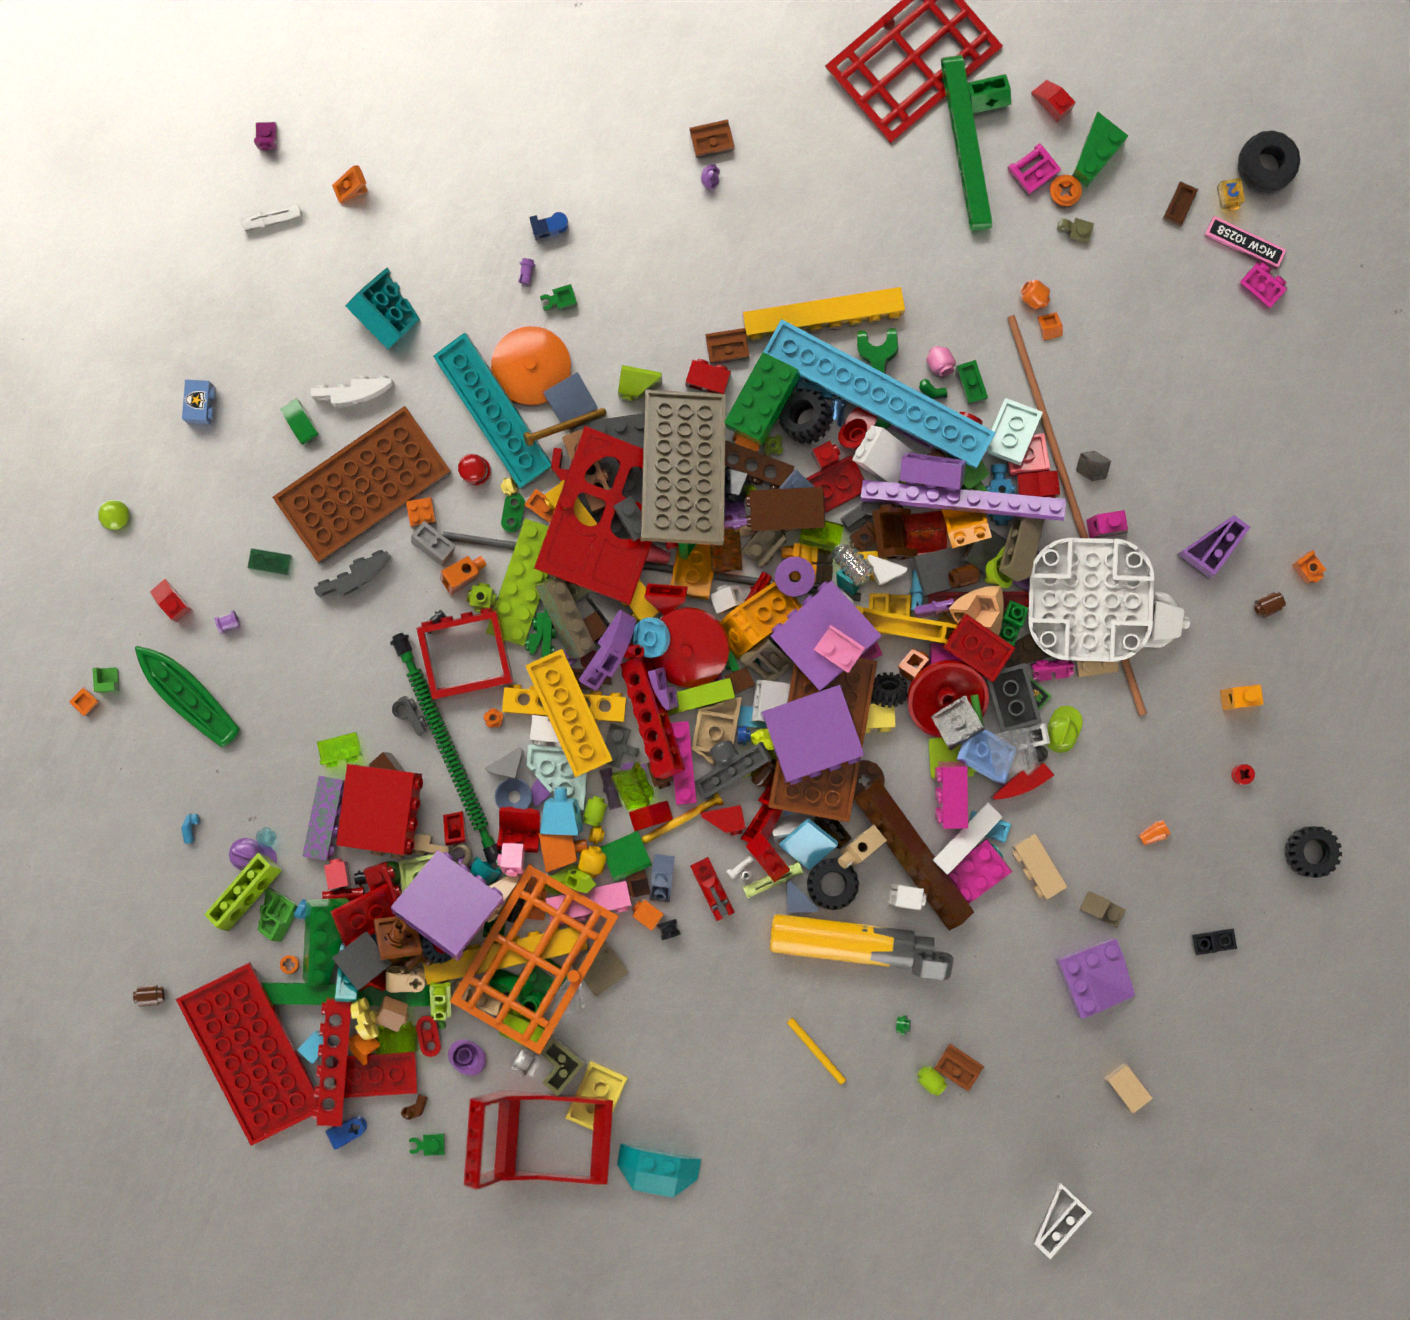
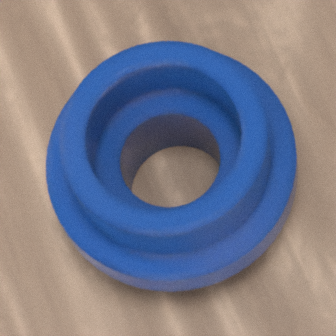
M743 726V728L738 727V744H743V746H746L747 742H751V730H747V726Z

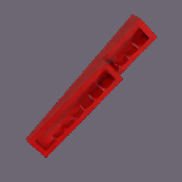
M773 779L758 799L762 806L740 838L746 844L761 833L768 841L783 811L768 808Z

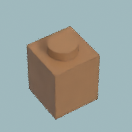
M385 995L378 1008L375 1023L398 1032L401 1025H405L409 1018V1013H407L408 1004Z

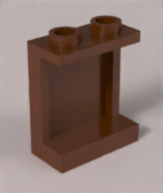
M892 504L881 505L880 509L872 511L878 558L906 560L918 556L917 549L906 548L902 517L903 515L911 514V509H905L902 505L892 507Z

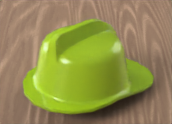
M1004 546L997 556L986 564L987 576L985 582L996 586L1000 585L1006 589L1012 585L1014 580L999 571L1005 549Z
M1067 705L1061 706L1052 714L1047 726L1050 740L1047 746L1052 751L1064 753L1075 745L1083 723L1082 716L1076 708Z

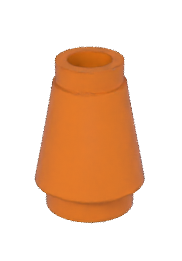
M1157 820L1143 831L1139 837L1145 846L1167 839V836L1171 835L1164 820L1160 822Z

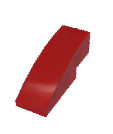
M1040 763L1028 775L1024 770H1020L990 798L998 800L1021 795L1042 785L1053 777L1054 774L1045 763Z

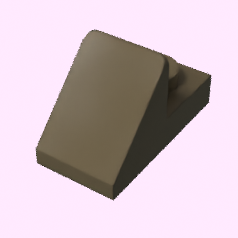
M1090 891L1087 892L1079 908L1115 928L1118 927L1126 909L1110 902V900Z

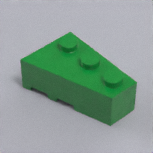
M1098 111L1093 118L1072 174L1086 188H1088L1128 138L1125 132Z

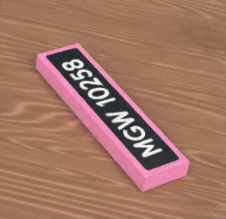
M1215 216L1212 218L1204 235L1251 258L1264 262L1275 269L1279 267L1286 252V249Z

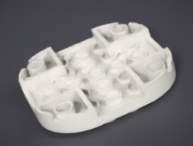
M1063 538L1047 545L1035 558L1030 577L1028 620L1029 629L1036 644L1048 655L1062 660L1116 662L1135 655L1147 643L1153 627L1154 571L1149 558L1139 547L1121 539Z

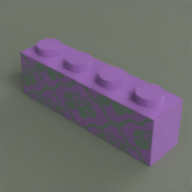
M324 776L318 777L302 856L329 861L330 857H334L336 845H333L334 838L338 835L339 825L337 823L341 812L345 780Z

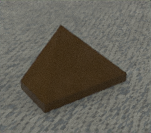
M814 816V823L838 842L836 848L840 849L852 839L838 820Z

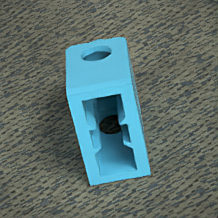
M556 787L555 798H549L544 803L540 834L579 835L583 831V824L578 800L576 798H567L566 787Z

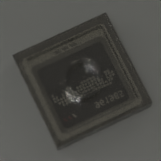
M966 695L931 715L933 722L950 750L985 730L984 725Z

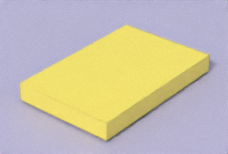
M590 1061L575 1096L600 1097L613 1100L614 1110L628 1077ZM572 1102L565 1118L593 1130L595 1104Z

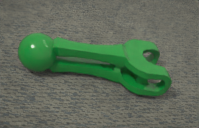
M896 328L887 330L886 341L880 346H873L868 342L866 331H858L857 349L859 355L863 360L870 363L871 367L886 374L888 362L895 358L899 351ZM877 417L875 426L885 430L891 427L892 424Z

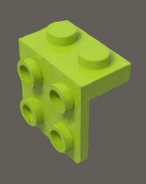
M931 738L928 741L931 778L935 779V767H938V762H959L957 757L962 742L951 747L946 738ZM967 766V777H973L974 772L977 771Z

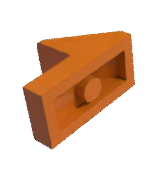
M359 165L352 166L332 185L339 203L348 201L368 191L365 185L367 182Z

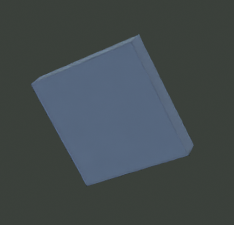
M578 372L543 392L560 423L587 414L598 408Z

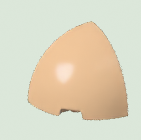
M983 587L963 595L949 608L952 617L958 624L963 615L968 614L999 636L1004 610L1002 587Z

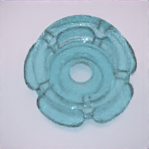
M268 827L262 828L256 834L257 843L261 847H271L275 843L276 833Z

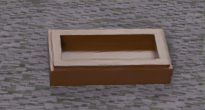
M1180 181L1163 219L1181 226L1198 189Z

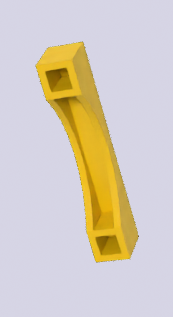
M855 606L872 626L882 633L945 644L957 626L951 623Z

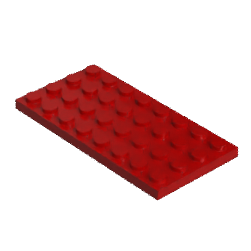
M251 962L175 999L251 1146L313 1116V1107H318V1099L314 1098L315 1086Z

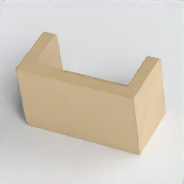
M1124 1063L1105 1077V1080L1111 1084L1131 1113H1135L1153 1099L1128 1065Z

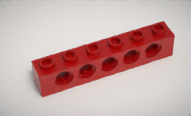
M644 656L640 658L634 657L620 664L621 674L628 689L627 694L632 702L633 714L639 725V733L643 739L644 750L649 758L650 770L654 778L666 779L684 771V764L667 710L658 700L650 682L648 671L654 670L651 659Z
M327 997L326 1002H322L321 1015H325V1023H320L319 1036H323V1044L318 1046V1057H322L321 1065H317L316 1078H320V1085L315 1086L314 1098L318 1099V1107H313V1119L317 1120L316 1125L342 1127L352 1002L335 1001V998ZM332 1015H339L342 1020L338 1025L330 1023L329 1019ZM335 1035L339 1037L340 1042L335 1046L328 1043L330 1036ZM328 1057H336L338 1059L337 1065L333 1067L328 1066L326 1063ZM332 1077L336 1080V1085L327 1087L324 1081ZM327 1098H331L335 1102L331 1108L324 1107L322 1103Z

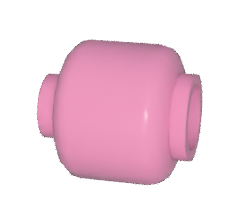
M933 347L926 358V362L934 375L945 377L954 371L956 361L947 347Z

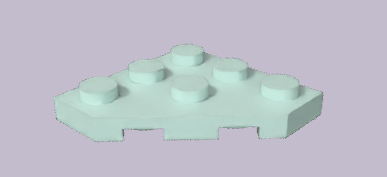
M528 744L526 765L555 798V788L566 787L567 798H576L580 810H584L587 773L575 778L562 747Z

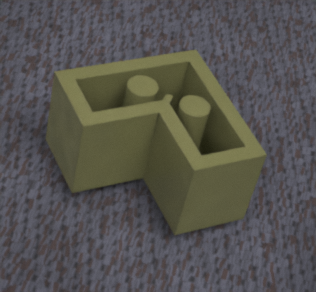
M555 1035L541 1053L544 1058L555 1066L542 1083L559 1096L586 1062Z

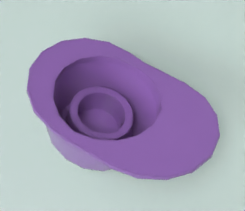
M249 838L238 839L229 850L230 862L239 870H243L257 853L269 856L275 863H277V856L272 847Z

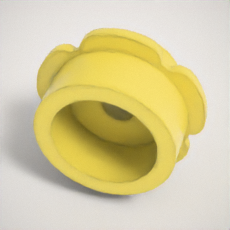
M512 477L508 479L503 478L501 489L505 495L512 496L511 494L518 492L516 482Z

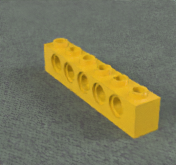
M509 684V688L504 687L503 713L547 716L544 707L539 704L540 698L534 686H530L529 689H521L522 685ZM590 691V694H583L585 699L591 703L589 709L594 720L625 723L627 698L622 697V693H610V696H604L600 691ZM523 694H527L530 697L527 705L519 703V698ZM603 701H608L611 704V708L607 712L600 710V704Z

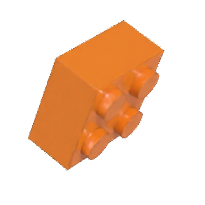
M431 497L406 501L409 522L412 528L419 527L424 521L429 525L436 524Z

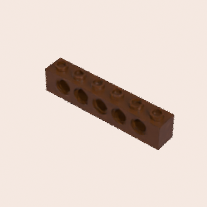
M725 440V468L747 473L754 484L760 486L766 484L770 486L769 489H778L794 471L795 466ZM735 455L739 461L736 464H730L727 458ZM753 462L758 468L755 471H749L746 465ZM772 469L776 472V476L774 478H767L765 472Z

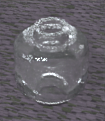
M518 1047L510 1059L511 1070L521 1077L531 1076L540 1063L537 1053L527 1047Z

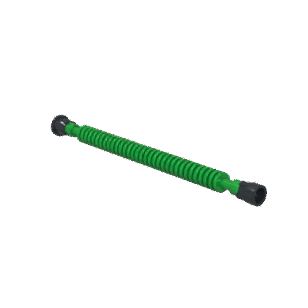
M403 632L396 634L392 637L393 640L390 644L394 646L398 657H401L402 662L406 664L409 670L406 676L411 678L408 681L409 683L413 682L410 685L415 687L412 690L416 692L415 697H418L417 701H422L419 703V706H423L421 708L422 711H425L423 715H428L425 717V720H430L427 724L432 725L429 727L430 730L434 729L431 732L432 735H435L433 737L434 740L439 739L436 741V745L441 744L437 747L438 749L443 748L439 752L440 754L445 753L442 755V758H447L444 760L445 764L449 763L446 765V768L451 767L448 770L449 773L453 772L450 777H455L452 780L453 783L457 782L454 785L455 788L460 787L456 791L457 793L462 792L458 794L459 797L464 796L460 800L461 802L466 801L463 807L468 806L465 808L466 812L470 810L467 816L472 815L469 818L470 821L474 820L471 825H476L473 829L474 831H479L482 838L481 843L484 847L483 852L488 864H492L498 860V854H502L501 850H497V843L495 844L493 837H490L486 829L489 823L483 822L487 820L486 817L482 818L485 815L484 812L479 813L483 809L482 807L477 808L480 806V802L475 803L478 801V798L473 799L476 793L471 794L474 789H469L472 787V784H467L470 782L469 779L465 780L468 775H463L466 772L465 769L461 770L464 767L463 764L458 765L462 761L461 759L456 760L459 758V754L454 755L458 753L457 750H453L456 747L455 745L450 746L453 744V741H448L451 739L450 735L446 736L449 734V731L444 732L447 727H442L445 722H440L443 718L442 716L438 717L441 713L440 711L436 712L439 710L438 707H434L437 705L436 702L431 703L435 699L432 700L431 692L427 693L430 691V688H426L428 686V683H424L426 679H421L424 677V674L421 673V669L416 668L413 662L412 647L408 640L410 637L409 635H404Z

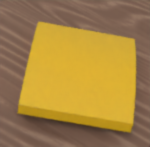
M869 593V609L911 617V595ZM879 632L881 635H893V634H888V633Z

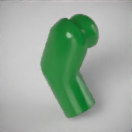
M928 379L920 381L919 389L924 395L932 399L947 398L946 388L936 389Z

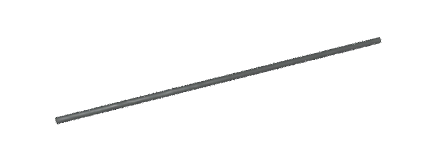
M445 531L442 534L451 541L514 550L517 543ZM645 562L643 569L673 573L674 565ZM715 571L713 575L714 580L755 585L758 580L755 577ZM771 580V581L769 582L768 586H769L771 583H773L775 580ZM813 586L808 594L816 595L819 592L817 590L818 587ZM844 591L853 600H861V593L856 592L852 595Z

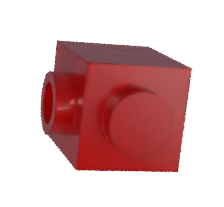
M828 441L812 449L811 455L819 470H822L839 461L840 451L836 444L832 445L831 441Z

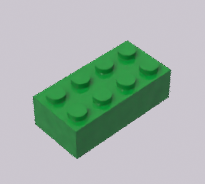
M762 352L724 421L727 429L763 446L800 378L799 370Z

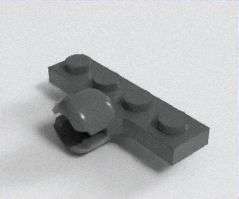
M724 740L710 749V754L716 763V768L696 780L695 783L703 799H708L770 762L772 758L763 742H759L739 754L731 740Z

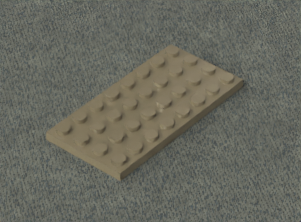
M645 389L641 541L723 545L726 394Z

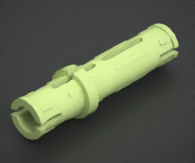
M799 862L788 866L790 871L775 883L769 876H766L743 886L747 898L782 882L785 884L787 880L804 874Z

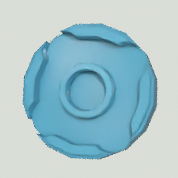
M648 617L635 625L632 641L634 645L644 647V657L656 658L668 650L670 633L662 620Z

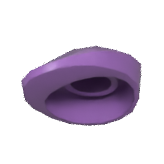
M460 1039L455 1041L449 1048V1062L460 1073L473 1076L480 1073L485 1067V1053L475 1042L468 1039Z

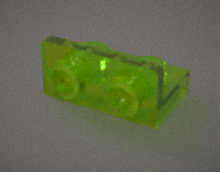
M357 732L317 741L321 759L319 762L320 765H326V768L338 766V762L346 760V763L358 761V757L363 756Z
M639 762L634 763L631 769L613 772L611 778L627 810L649 806L654 796V790L649 784L646 772Z

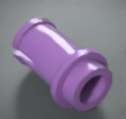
M522 258L518 282L530 285L533 267H535L534 260Z

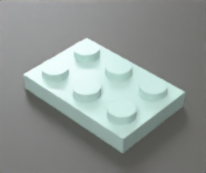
M1005 398L992 427V431L996 433L985 453L1021 466L1043 412Z

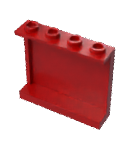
M347 764L336 845L400 855H412V851L415 848L414 834L418 826L417 811L421 804L419 796L420 790L423 787L422 773Z

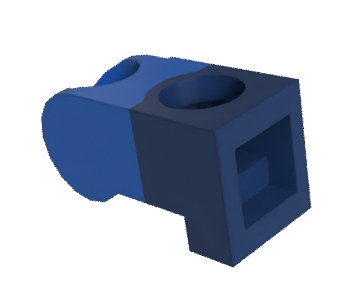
M556 212L551 217L538 220L537 215L529 217L535 240L564 233L569 226L567 216L562 212Z

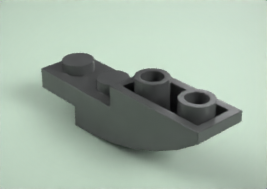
M379 550L372 553L370 558L365 559L361 557L355 559L353 564L349 565L350 574L344 572L337 575V579L332 581L326 579L318 582V586L314 587L316 595L322 597L337 591L338 596L342 598L353 593L370 582L385 567L391 558L390 554L387 551Z

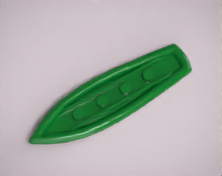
M135 646L137 659L146 679L157 694L173 710L220 747H225L235 739L240 728L193 674L177 661L161 652Z

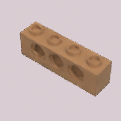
M583 429L562 437L571 462ZM600 459L591 465L596 468V472L593 475L585 473V480L593 485H602L605 490H611L606 483L609 481L605 469L601 470L599 463L602 462ZM585 494L592 514L604 510L605 502L603 500Z

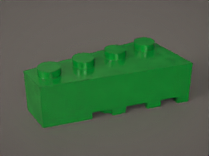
M347 898L306 900L302 979L307 986H326L329 984L335 964L332 958L338 954L342 941L330 911L348 903L349 900Z

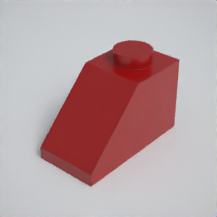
M1045 80L1031 92L1056 122L1066 116L1076 103L1063 87L1048 80Z
M166 579L150 591L159 607L175 622L179 621L192 609Z
M741 805L701 813L703 819L725 833L730 832V836L742 834V830L746 829Z

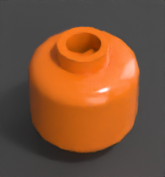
M1039 280L1027 281L1020 291L1022 294L1021 300L1035 310L1040 307H1046L1051 300L1049 298L1050 289Z

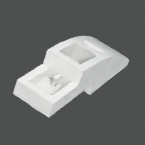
M385 375L376 376V379H369L368 376H357L356 379H351V387L346 384H338L334 388H329L328 385H317L316 388H311V397L314 400H331V404L334 407H346L367 402L384 394L394 387V382Z

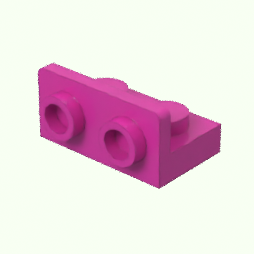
M1257 262L1240 283L1271 308L1287 290V282L1281 276L1275 277L1271 274L1270 271L1272 269L1267 264Z

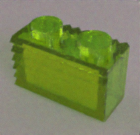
M412 1022L401 1025L398 1032L379 1025V1036L375 1037V1039L380 1043V1047L376 1049V1055L419 1050L416 1025H412Z

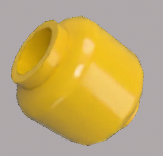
M589 846L588 849L582 850L578 864L579 870L590 875L591 878H596L597 875L602 874L604 871L606 854L597 846Z

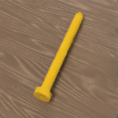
M719 793L714 794V797L643 836V843L651 842L716 804H719V806L723 805L724 802Z

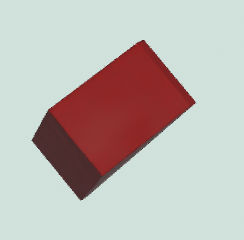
M648 583L645 599L660 613L665 615L685 602L688 586Z
M667 800L629 812L634 832L673 820Z
M463 811L444 814L445 845L451 846L469 842Z

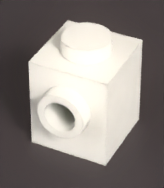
M723 585L716 588L717 592L710 594L712 607L717 614L728 612L745 602L739 585L729 587Z

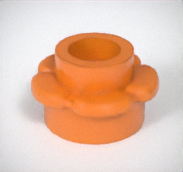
M496 708L489 709L483 717L484 721H486V726L489 728L500 727L504 718L503 713Z

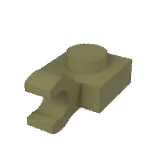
M1061 218L1057 229L1069 232V239L1088 244L1094 223L1075 218L1072 223L1068 219Z

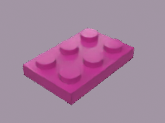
M986 839L973 848L948 876L968 904H970L1009 875L1012 870L989 840Z

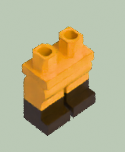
M794 543L792 546H784L781 549V558L800 557L812 565L815 572L814 584L822 585L825 581L827 583L832 581L834 545ZM791 572L789 579L792 582H798L801 576L798 572Z

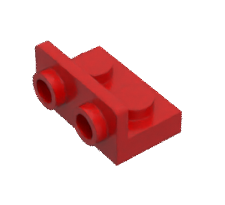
M386 861L363 870L370 891L387 884L395 903L402 892L400 886L395 885L394 878H396L393 867H389Z

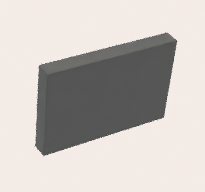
M969 544L953 549L950 547L912 558L923 596L957 588L950 585L948 572L952 571L953 568L968 565L962 558Z

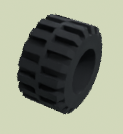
M803 388V391L797 389L795 390L796 393H791L778 417L780 419L779 424L793 440L804 444V442L812 444V440L818 442L820 441L819 437L822 436L824 438L826 436V430L830 431L831 427L829 424L833 423V418L831 417L833 412L830 409V405L816 391L812 389L810 391L808 388ZM807 409H813L812 417L807 422L798 424L801 413Z
M1303 827L1300 830L1294 831V835L1288 838L1290 842L1285 845V848H1288V852H1285V856L1289 858L1287 863L1292 865L1291 869L1298 872L1301 876L1312 878L1330 875L1329 872H1334L1337 869L1335 866L1341 862V860H1338L1339 856H1342V852H1339V848L1342 847L1341 843H1337L1338 837L1332 835V831L1325 830L1324 827ZM1310 840H1316L1322 847V858L1316 864L1309 863L1304 855L1305 845Z
M838 859L822 860L810 871L807 879V890L811 899L820 907L828 910H839L850 905L856 898L855 896L859 891L858 875L851 865L846 869L841 867ZM829 872H837L844 878L845 888L837 896H828L821 888V880Z

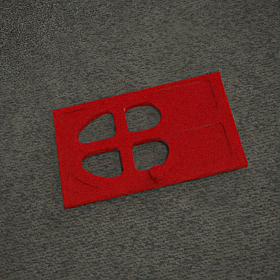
M584 426L533 569L615 599L626 605L631 604L652 541H641V538L634 542L631 538L620 539L612 533L610 525L615 513L613 506L626 499L622 495V490L629 470L632 467H638L643 470V448ZM605 457H613L619 462V469L611 490H605L585 480V473L589 467ZM585 493L605 502L602 517L597 525L586 526L575 516L574 504L578 494ZM635 501L636 505L642 513V504Z

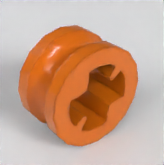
M288 955L280 961V968L284 973L293 974L299 969V960L295 956ZM288 959L295 963V967H291L292 970L290 971L284 965L285 962H288Z

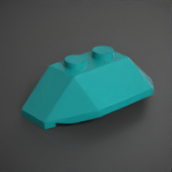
M622 1143L620 1144L617 1166L633 1190L673 1198L698 1180L701 1158Z

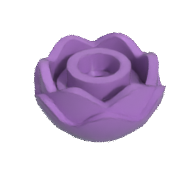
M714 164L706 166L701 174V182L709 190L715 189V186L719 183L718 175L720 170Z

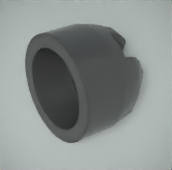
M1036 746L1031 751V757L1036 762H1043L1048 757V751L1043 746ZM1039 748L1044 756L1042 759L1037 751Z

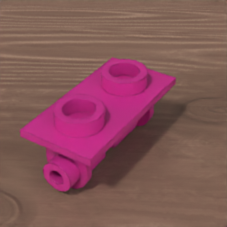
M1056 658L1054 661L1038 660L1036 663L1030 664L1034 670L1032 672L1033 680L1038 682L1052 680V672H1055V679L1070 678V675H1074L1073 667L1075 664L1072 660Z

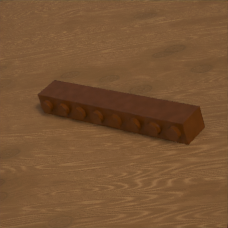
M878 779L866 786L854 797L856 803L872 825H875L887 840L885 843L916 886L924 889L923 893L926 894V900L946 928L950 931L962 925L974 913L971 906L950 877L933 861L935 856L881 781Z

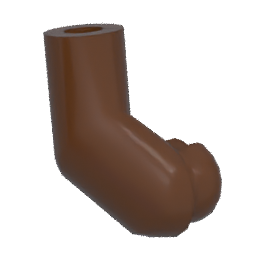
M420 954L410 956L403 965L411 971L418 963H425L427 966H430L434 961L429 962L427 956L424 957Z
M418 1094L416 1103L404 1107L401 1110V1116L407 1120L421 1116L428 1096Z

